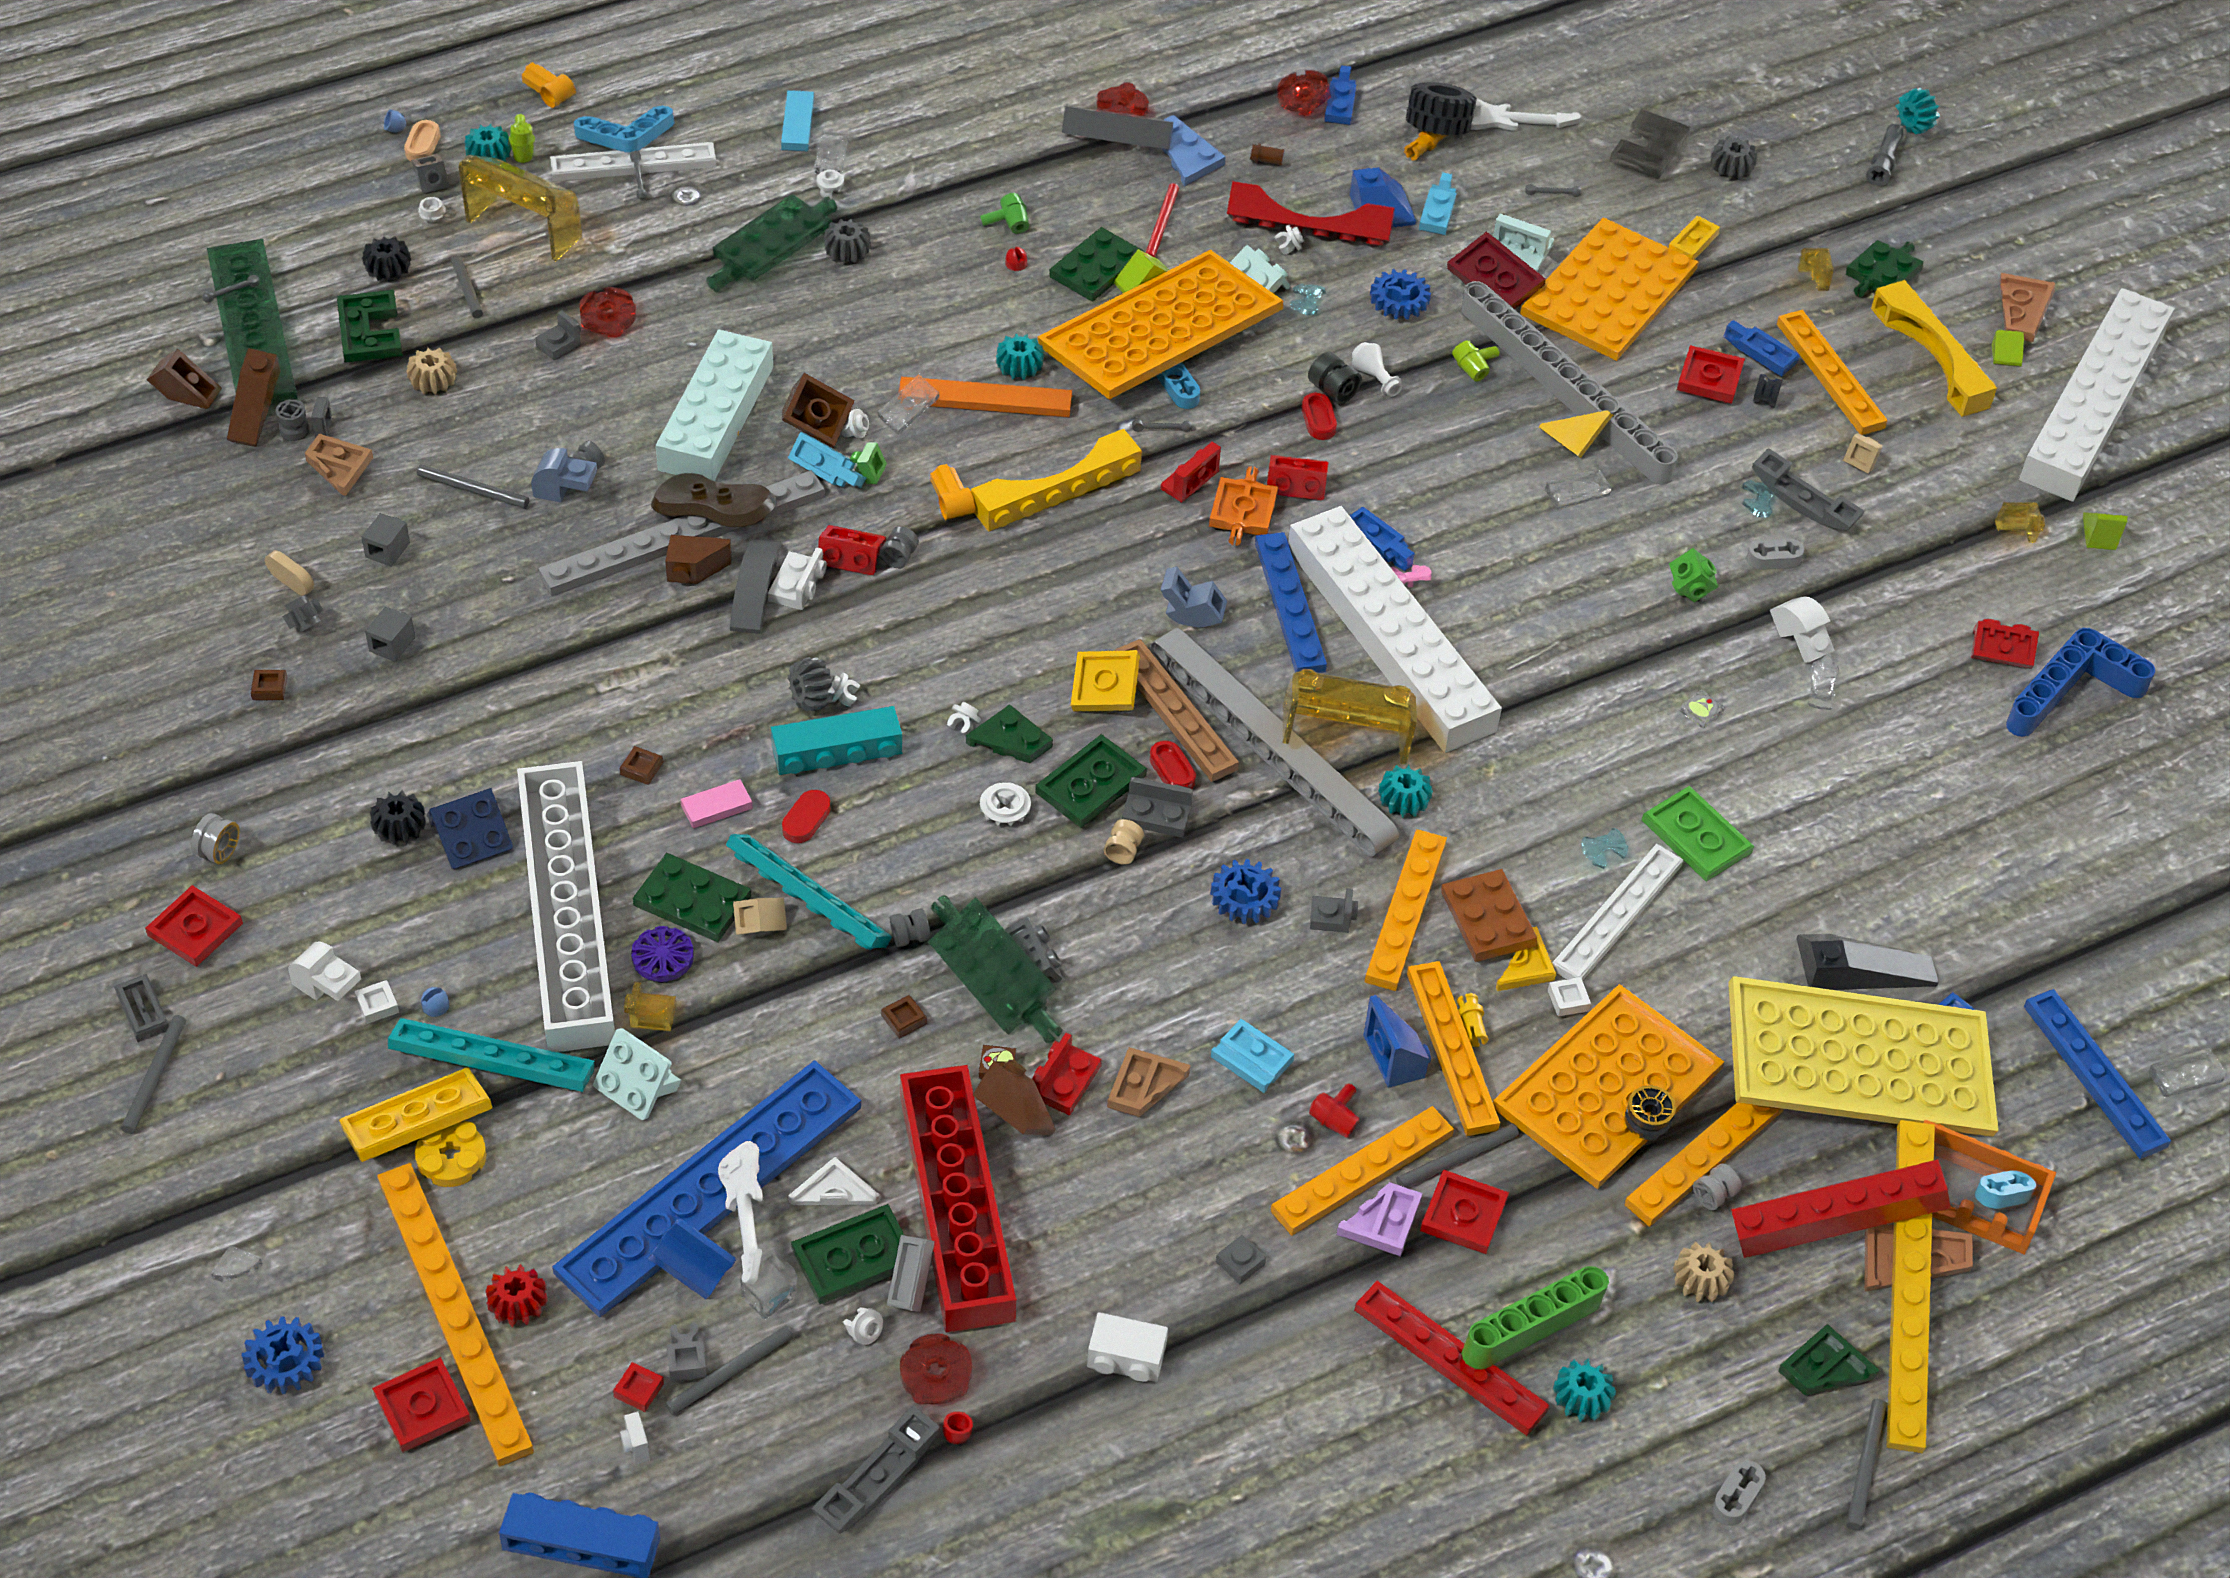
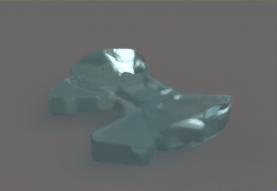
M1304 284L1293 287V293L1304 295V299L1290 301V307L1303 315L1317 314L1318 306L1316 303L1320 296L1326 294V288L1319 285L1305 286Z
M1753 480L1744 482L1742 488L1757 496L1754 499H1744L1742 504L1758 517H1770L1772 509L1769 504L1771 497L1775 494L1764 483H1755Z
M1612 828L1607 835L1596 838L1584 837L1581 841L1583 854L1589 860H1593L1592 864L1602 869H1605L1607 865L1604 851L1611 849L1622 859H1625L1627 856L1628 846L1624 836L1616 828Z

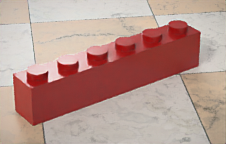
M1937 1159L1731 1209L1743 1257L1748 1258L1951 1209L1948 1188L1939 1160Z

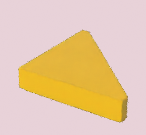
M1606 410L1541 423L1539 428L1581 458L1612 418L1613 414Z
M1537 926L1532 927L1537 936V946L1517 951L1514 954L1501 978L1497 980V991L1555 981L1556 972Z

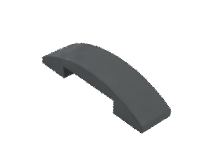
M1770 448L1752 465V469L1779 499L1815 522L1831 528L1848 531L1865 512L1841 495L1834 501L1791 473L1789 470L1792 463Z
M752 538L749 541L736 584L730 631L760 634L765 616V601L770 580L780 553V541Z
M912 1405L888 1430L889 1437L842 1485L837 1482L812 1507V1512L839 1534L853 1526L874 1509L908 1474L931 1445L940 1431V1426Z

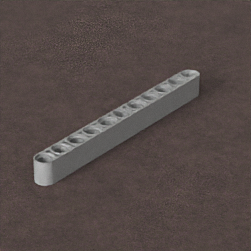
M1473 281L1465 286L1461 307L1465 317L1577 416L1606 410L1612 413V418L1599 435L1653 483L1665 485L1672 481L1678 455L1669 444L1486 284Z
M1175 628L1150 644L1151 653L1172 677L1366 855L1372 857L1398 840L1399 833L1395 824L1181 629Z

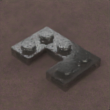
M1641 109L1631 124L1630 132L1643 138L1651 139L1647 147H1643L1621 139L1611 153L1610 162L1659 180L1689 135L1690 126Z

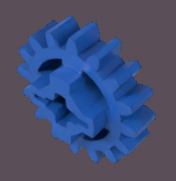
M1392 269L1390 275L1382 272L1381 278H1374V284H1371L1370 302L1371 304H1376V311L1384 310V316H1388L1391 313L1394 314V319L1404 316L1408 320L1410 314L1418 317L1420 311L1425 312L1427 310V305L1430 304L1431 298L1430 285L1425 284V278L1417 279L1416 272L1408 275L1406 269H1403L1402 273H1397L1395 269Z
M1249 859L1245 860L1244 865H1239L1236 860H1233L1231 868L1223 864L1221 866V873H1214L1213 883H1211L1210 895H1213L1212 904L1219 905L1218 913L1220 915L1226 912L1230 913V921H1233L1236 917H1241L1242 924H1246L1247 918H1252L1255 923H1258L1261 914L1269 918L1271 909L1277 910L1278 902L1281 897L1279 877H1272V868L1262 870V862L1260 861L1255 866H1252Z
M284 1316L280 1317L279 1324L273 1325L271 1321L267 1320L265 1321L266 1329L264 1331L256 1328L253 1330L255 1340H245L244 1344L247 1351L242 1353V1360L245 1365L246 1375L248 1378L252 1377L256 1388L264 1384L267 1393H271L275 1387H280L281 1393L286 1394L290 1385H293L296 1390H300V1381L305 1379L312 1382L314 1378L311 1370L317 1371L322 1368L320 1358L324 1357V1350L321 1345L320 1335L318 1332L314 1333L310 1323L302 1327L298 1317H295L291 1324L286 1323ZM300 1341L306 1345L307 1351L303 1350L302 1345H299ZM259 1359L263 1360L264 1365H267V1369H264L259 1364Z

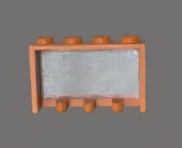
M1925 1119L1923 1123L1935 1125L1934 1160H1939L1948 1188L1951 1209L1932 1213V1217L2025 1255L2035 1234L2056 1172ZM2007 1171H2020L2029 1175L2035 1181L2036 1186L2029 1202L1994 1209L1984 1206L1975 1198V1191L1981 1178L1987 1175Z

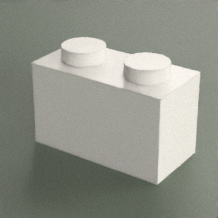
M1098 1312L1088 1348L1087 1367L1094 1368L1103 1374L1117 1373L1129 1376L1136 1381L1144 1382L1149 1380L1157 1382L1166 1348L1168 1327Z

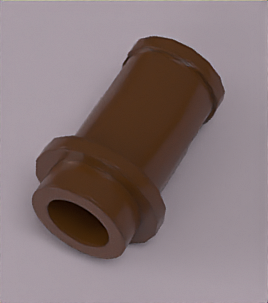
M1258 142V145H1252L1250 160L1255 161V164L1264 162L1282 166L1284 149L1261 146V143Z

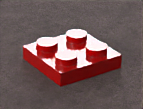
M1690 345L1677 390L1732 404L1745 358Z
M191 885L146 926L145 930L148 937L197 967L243 924L241 915Z
M1443 1169L1420 1231L1487 1254L1509 1192Z
M441 1357L372 1388L374 1396L402 1453L471 1421L470 1414Z

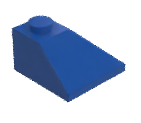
M1379 167L1353 170L1350 197L1355 210L1367 203L1395 208L1392 228L1416 225V219L1403 186Z
M1377 995L1370 996L1363 1036L1387 1087L1390 1088L1425 1078L1428 1064L1431 1063V1055L1427 1045L1422 1044L1417 1033Z

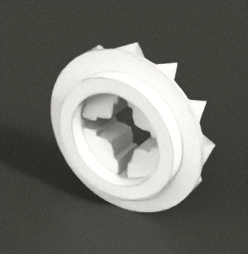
M997 783L988 787L981 795L980 811L985 814L986 821L994 820L997 826L1001 822L1008 823L1010 826H1012L1014 821L1023 822L1025 815L1030 813V796L1022 787L1016 784ZM1002 802L1004 805L1011 803V809L1007 807L1000 809V803Z

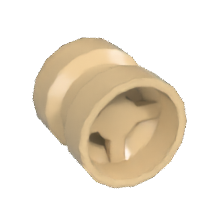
M1121 819L1114 824L1111 830L1112 837H1109L1106 841L1104 853L1115 863L1129 864L1134 860L1137 852L1136 847L1141 844L1144 832L1135 822Z

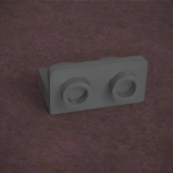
M1131 777L1129 794L1122 819L1135 822L1143 830L1183 838L1191 812L1193 790L1180 785Z
M1027 916L995 935L1013 980L1021 991L1026 990L1048 976H1051L1056 982L1063 979L1058 969L1062 966V963L1053 949H1049L1047 942L1051 941L1042 924L1036 925Z

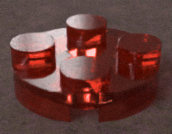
M1305 70V75L1299 76L1296 75V72L1284 77L1277 86L1280 107L1292 112H1299L1303 116L1311 115L1314 109L1323 105L1331 97L1326 76L1314 70Z
M1125 82L1120 86L1101 90L1097 94L1096 110L1146 117L1148 113V98L1143 92L1137 90L1132 83Z
M607 287L604 288L605 292L596 294L594 290L587 293L579 304L583 328L598 334H607L611 338H617L635 322L637 317L636 304L633 302V297L627 291Z
M927 1334L915 1339L910 1344V1348L902 1355L900 1360V1379L904 1389L917 1404L940 1405L949 1403L964 1396L968 1391V1385L972 1378V1359L968 1349L961 1342L959 1345L951 1341L950 1336L944 1334ZM937 1363L939 1368H946L939 1375H933L928 1372L931 1370V1364Z

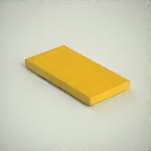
M466 1067L339 1119V1122L360 1161L364 1162L493 1108L490 1098L469 1067Z

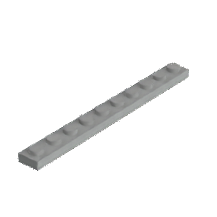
M811 470L766 486L776 497L777 504L764 519L824 498L825 489ZM682 516L538 568L539 577L550 595L553 596L667 555L670 535L714 538L741 527L723 526L701 516Z

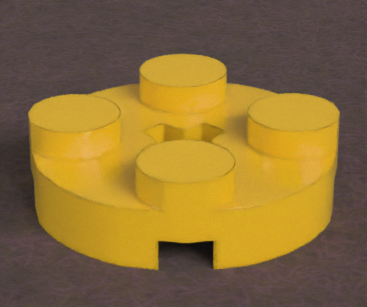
M464 1121L420 1138L415 1147V1160L418 1171L423 1177L425 1175L432 1180L433 1184L440 1187H456L466 1184L473 1179L472 1175L479 1168L480 1171L482 1170L486 1162V1148L482 1135L477 1131L473 1123ZM449 1149L459 1151L454 1153V1158L447 1159L446 1154H443Z

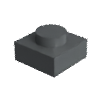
M1241 1235L1216 1255V1262L1235 1281L1241 1284L1265 1265L1266 1257Z

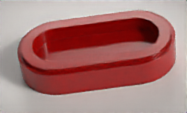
M1321 393L1307 394L1302 401V413L1308 433L1318 440L1331 439L1336 434L1337 421L1330 399Z
M1171 741L1155 743L1150 749L1149 760L1162 782L1193 789L1196 772L1180 747Z
M821 790L804 792L782 821V833L785 839L792 843H804L810 840L830 813L829 796Z

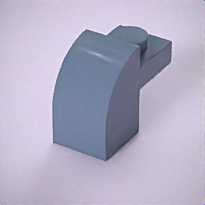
M555 448L547 451L542 456L532 477L533 497L562 503L568 488L588 492L597 473V463L570 458L565 448Z
M1177 566L1166 569L1161 592L1164 598L1169 601L1166 610L1169 618L1179 624L1198 628L1222 623L1227 599L1213 581L1191 586Z

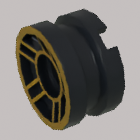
M1648 1085L1635 1089L1630 1095L1624 1116L1627 1128L1631 1133L1635 1131L1640 1135L1639 1138L1646 1140H1657L1659 1136L1666 1135L1670 1131L1676 1111L1675 1100L1669 1092L1661 1087Z

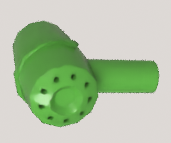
M1017 193L1005 195L1000 201L1001 209L980 216L983 226L1005 219L1010 230L1015 234L1023 233L1029 228L1027 207Z

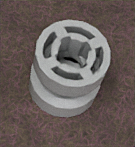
M1724 1163L1713 1168L1709 1176L1704 1175L1693 1183V1191L1696 1198L1709 1210L1717 1209L1724 1204L1725 1198L1734 1197L1742 1189V1183L1737 1173Z

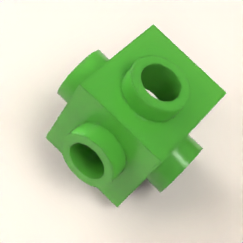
M1694 548L1669 563L1674 578L1672 585L1680 596L1685 595L1693 602H1696L1718 587L1715 578L1717 573L1715 566Z

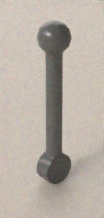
M632 151L630 153V160L634 162L638 185L636 195L639 199L643 200L647 197V192L643 188L639 164L641 154L639 151Z
M1528 184L1525 187V193L1528 195H1534L1535 193H1564L1577 197L1582 192L1579 186H1574L1573 188H1548Z
M251 275L246 281L212 293L209 291L205 292L202 298L205 302L210 303L214 298L247 286L256 287L260 284L259 277Z
M1134 420L1132 422V429L1136 432H1140L1143 429H1182L1185 432H1189L1192 429V424L1190 421L1182 423H1143L1142 420Z

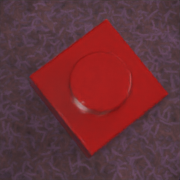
M631 1362L613 1389L614 1398L646 1412L663 1387L664 1378Z

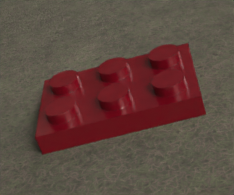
M1487 231L1447 262V269L1466 285L1473 281L1486 284L1513 309H1516L1545 286V278Z

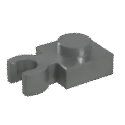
M695 1322L691 1323V1331L687 1334H679L677 1332V1325H672L670 1328L672 1344H667L670 1381L707 1377L703 1340L698 1341V1327Z

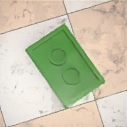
M1690 786L1643 813L1641 821L1706 882L1750 855L1754 849V845Z

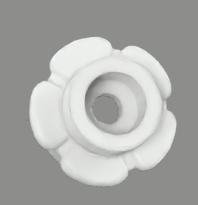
M428 197L420 202L418 212L423 220L433 223L443 218L446 208L442 205L440 199Z

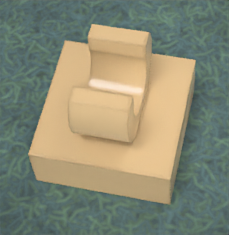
M1857 433L1853 436L1843 461L1866 473H1870L1875 466L1883 445L1870 437Z

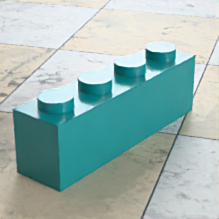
M894 706L770 727L772 750L779 775L795 774L807 770L829 768L836 765L859 763L865 760L882 757L888 758L903 754L902 731Z

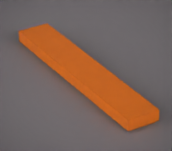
M902 376L898 392V404L1070 417L1072 390Z

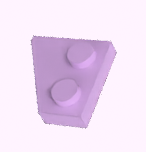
M1389 1182L1378 1191L1375 1198L1368 1199L1362 1204L1358 1212L1348 1221L1343 1220L1339 1223L1337 1235L1401 1256L1420 1205L1422 1193Z

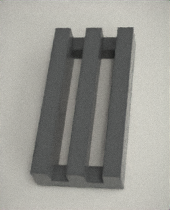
M147 974L114 986L137 1042L144 1040V1035L150 1034V1037L157 1035V1030L163 1029L164 1032L167 1031L169 1023ZM143 984L157 1015V1021L152 1022L137 986ZM130 989L145 1023L144 1026L139 1027L124 991Z

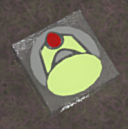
M1701 689L1681 705L1680 712L1704 729L1723 714L1725 706Z

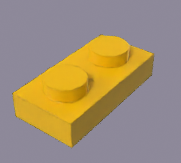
M1696 216L1669 243L1668 248L1695 260L1719 235L1720 226Z

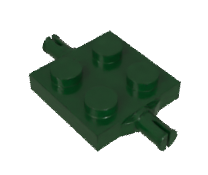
M1876 240L1846 269V275L1860 283L1854 288L1855 295L1862 297L1869 290H1876L1877 288L1903 280L1907 283L1922 271L1924 261L1910 255L1915 250L1914 244H1910L1908 241L1900 249H1896L1887 243Z

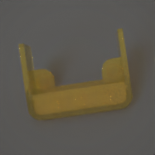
M468 155L459 163L458 169L466 222L471 223L497 199L498 195L547 217L552 260L557 261L582 237L579 203L573 191L496 158Z
M1303 669L1293 674L1283 701L1282 743L1289 744L1295 714L1398 731L1400 764H1407L1417 724L1416 697L1409 688L1402 685L1393 687L1324 675L1310 669Z

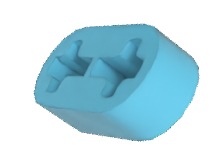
M2007 1171L1987 1175L1981 1178L1975 1191V1198L1984 1206L1994 1209L2029 1202L2036 1184L2032 1177L2020 1171Z

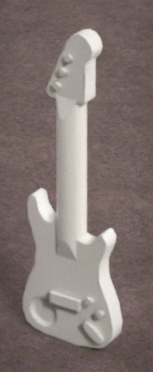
M1477 99L1471 130L1498 127L1517 131L1518 123L1556 125L1557 128L1578 124L1581 115L1577 112L1571 114L1557 113V115L1509 112V104L1491 105Z
M746 1141L722 1159L718 1167V1174L727 1192L726 1208L735 1212L736 1206H738L744 1254L741 1256L743 1266L741 1280L746 1284L754 1285L758 1278L762 1250L757 1247L751 1198L753 1197V1199L761 1202L763 1194L757 1182L759 1148L755 1143Z

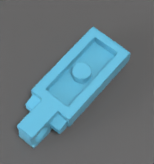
M1442 173L1439 185L1432 184L1421 216L1419 230L1446 235L1456 199V189L1451 188L1453 174Z
M800 432L788 459L809 471L812 470L814 474L831 484L844 487L847 482L852 486L862 488L866 477L853 470L855 463L850 461L851 459L808 434Z

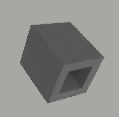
M382 513L376 517L361 536L365 557L391 567L410 544L407 522Z
M386 606L365 630L369 652L394 662L397 661L415 639L412 617L403 611H396Z

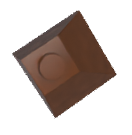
M803 373L792 387L782 409V421L834 448L855 400Z
M1010 1059L1008 1062L993 1061L974 1091L973 1096L1023 1135H1053L1056 1128L1035 1082L1024 1074L1026 1069Z

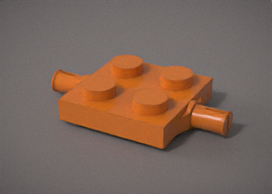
M1252 466L1247 468L1245 479L1220 477L1210 515L1209 527L1231 530L1229 543L1234 545L1236 537L1235 546L1241 544L1243 533L1254 535L1268 534L1276 503L1278 487L1264 485L1256 481L1259 470L1254 467L1251 475Z

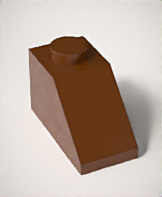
M176 349L160 360L146 379L167 399L203 409L210 407L222 389L220 385L179 349Z
M670 535L665 560L667 582L698 584L732 563L731 539Z

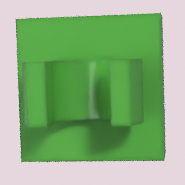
M877 442L866 443L862 452L855 451L850 457V461L858 464L854 471L866 477V484L878 483L887 463Z

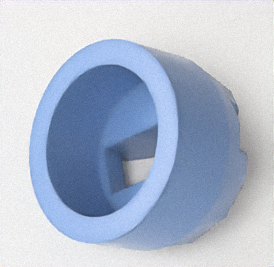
M389 109L384 119V130L395 133L403 131L406 127L404 115Z
M431 987L423 992L421 1004L425 1014L437 1017L447 1012L449 1000L444 990L440 987Z

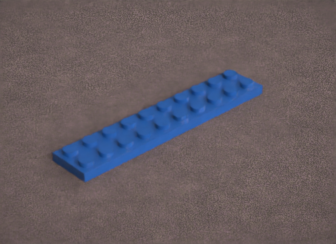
M814 1060L552 1266L553 1274L601 1318L662 1269L649 1260L648 1257L666 1230L678 1219H682L704 1235L733 1212L726 1208L727 1192L718 1174L719 1164L729 1152L746 1141L753 1142L758 1146L759 1172L757 1174V1182L760 1188H763L862 1108L861 1100Z

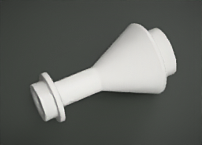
M1364 342L1354 349L1352 353L1353 368L1357 371L1376 376L1383 384L1381 392L1390 397L1396 396L1402 389L1401 379L1398 376L1391 377L1384 369L1380 346L1375 343Z

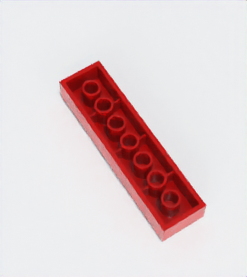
M968 1065L900 1074V1099L927 1240L935 1241L931 1261L945 1333L1016 1322V1295Z

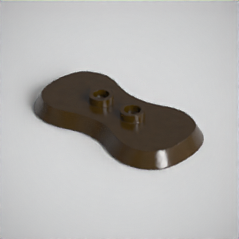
M682 473L667 479L658 487L651 501L652 509L660 514L667 516H701L727 527L753 525L764 519L777 504L776 497L762 485L724 484L715 482L697 473Z

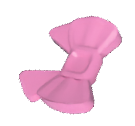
M1413 565L1412 572L1402 573L1397 568L1390 567L1403 584L1407 583L1408 587H1413V581L1431 580V569L1427 566Z

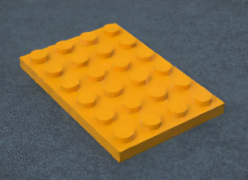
M1603 217L1545 280V286L1534 293L1522 305L1520 315L1617 361L1697 270L1698 261L1690 259L1684 254H1680L1661 243L1655 242Z
M1619 984L1493 1100V1105L1500 1115L1598 1189L1648 1141L1639 1138L1640 1135L1635 1131L1631 1133L1625 1124L1624 1116L1633 1091L1648 1085L1663 1088L1674 1098L1676 1114L1722 1070L1725 1061Z

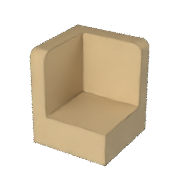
M784 897L757 898L733 902L736 935L787 929Z

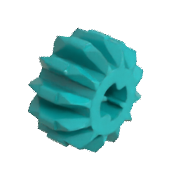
M1914 88L1899 97V103L1896 105L1899 114L1896 117L1901 119L1900 126H1905L1907 133L1922 134L1937 125V119L1940 117V114L1937 112L1939 105L1935 103L1936 96H1930L1929 89Z
M489 124L487 127L479 125V129H470V134L465 136L466 156L468 160L473 161L474 166L482 164L484 168L488 165L496 167L497 163H506V158L510 157L511 144L508 132L503 131L501 126L493 128L492 124Z
M1015 333L1013 338L1005 336L1004 341L998 343L996 364L997 368L1001 369L1002 375H1011L1012 380L1016 377H1021L1025 380L1027 375L1035 377L1036 372L1041 371L1044 350L1043 346L1039 345L1037 338L1029 339L1028 334L1022 337Z
M1409 764L1405 769L1396 765L1392 771H1386L1381 783H1379L1378 789L1379 796L1381 797V806L1388 807L1390 814L1396 811L1400 812L1402 818L1406 813L1416 817L1419 811L1426 810L1430 799H1432L1433 790L1430 785V776L1423 775L1421 768L1415 771L1411 770Z
M1589 1358L1584 1361L1583 1365H1580L1573 1359L1568 1368L1562 1366L1558 1372V1378L1554 1382L1553 1390L1557 1394L1555 1399L1556 1406H1566L1564 1411L1566 1416L1574 1412L1578 1414L1580 1422L1584 1420L1585 1415H1588L1595 1421L1599 1418L1600 1412L1606 1414L1610 1410L1611 1401L1614 1400L1616 1390L1612 1386V1374H1603V1364L1592 1367Z

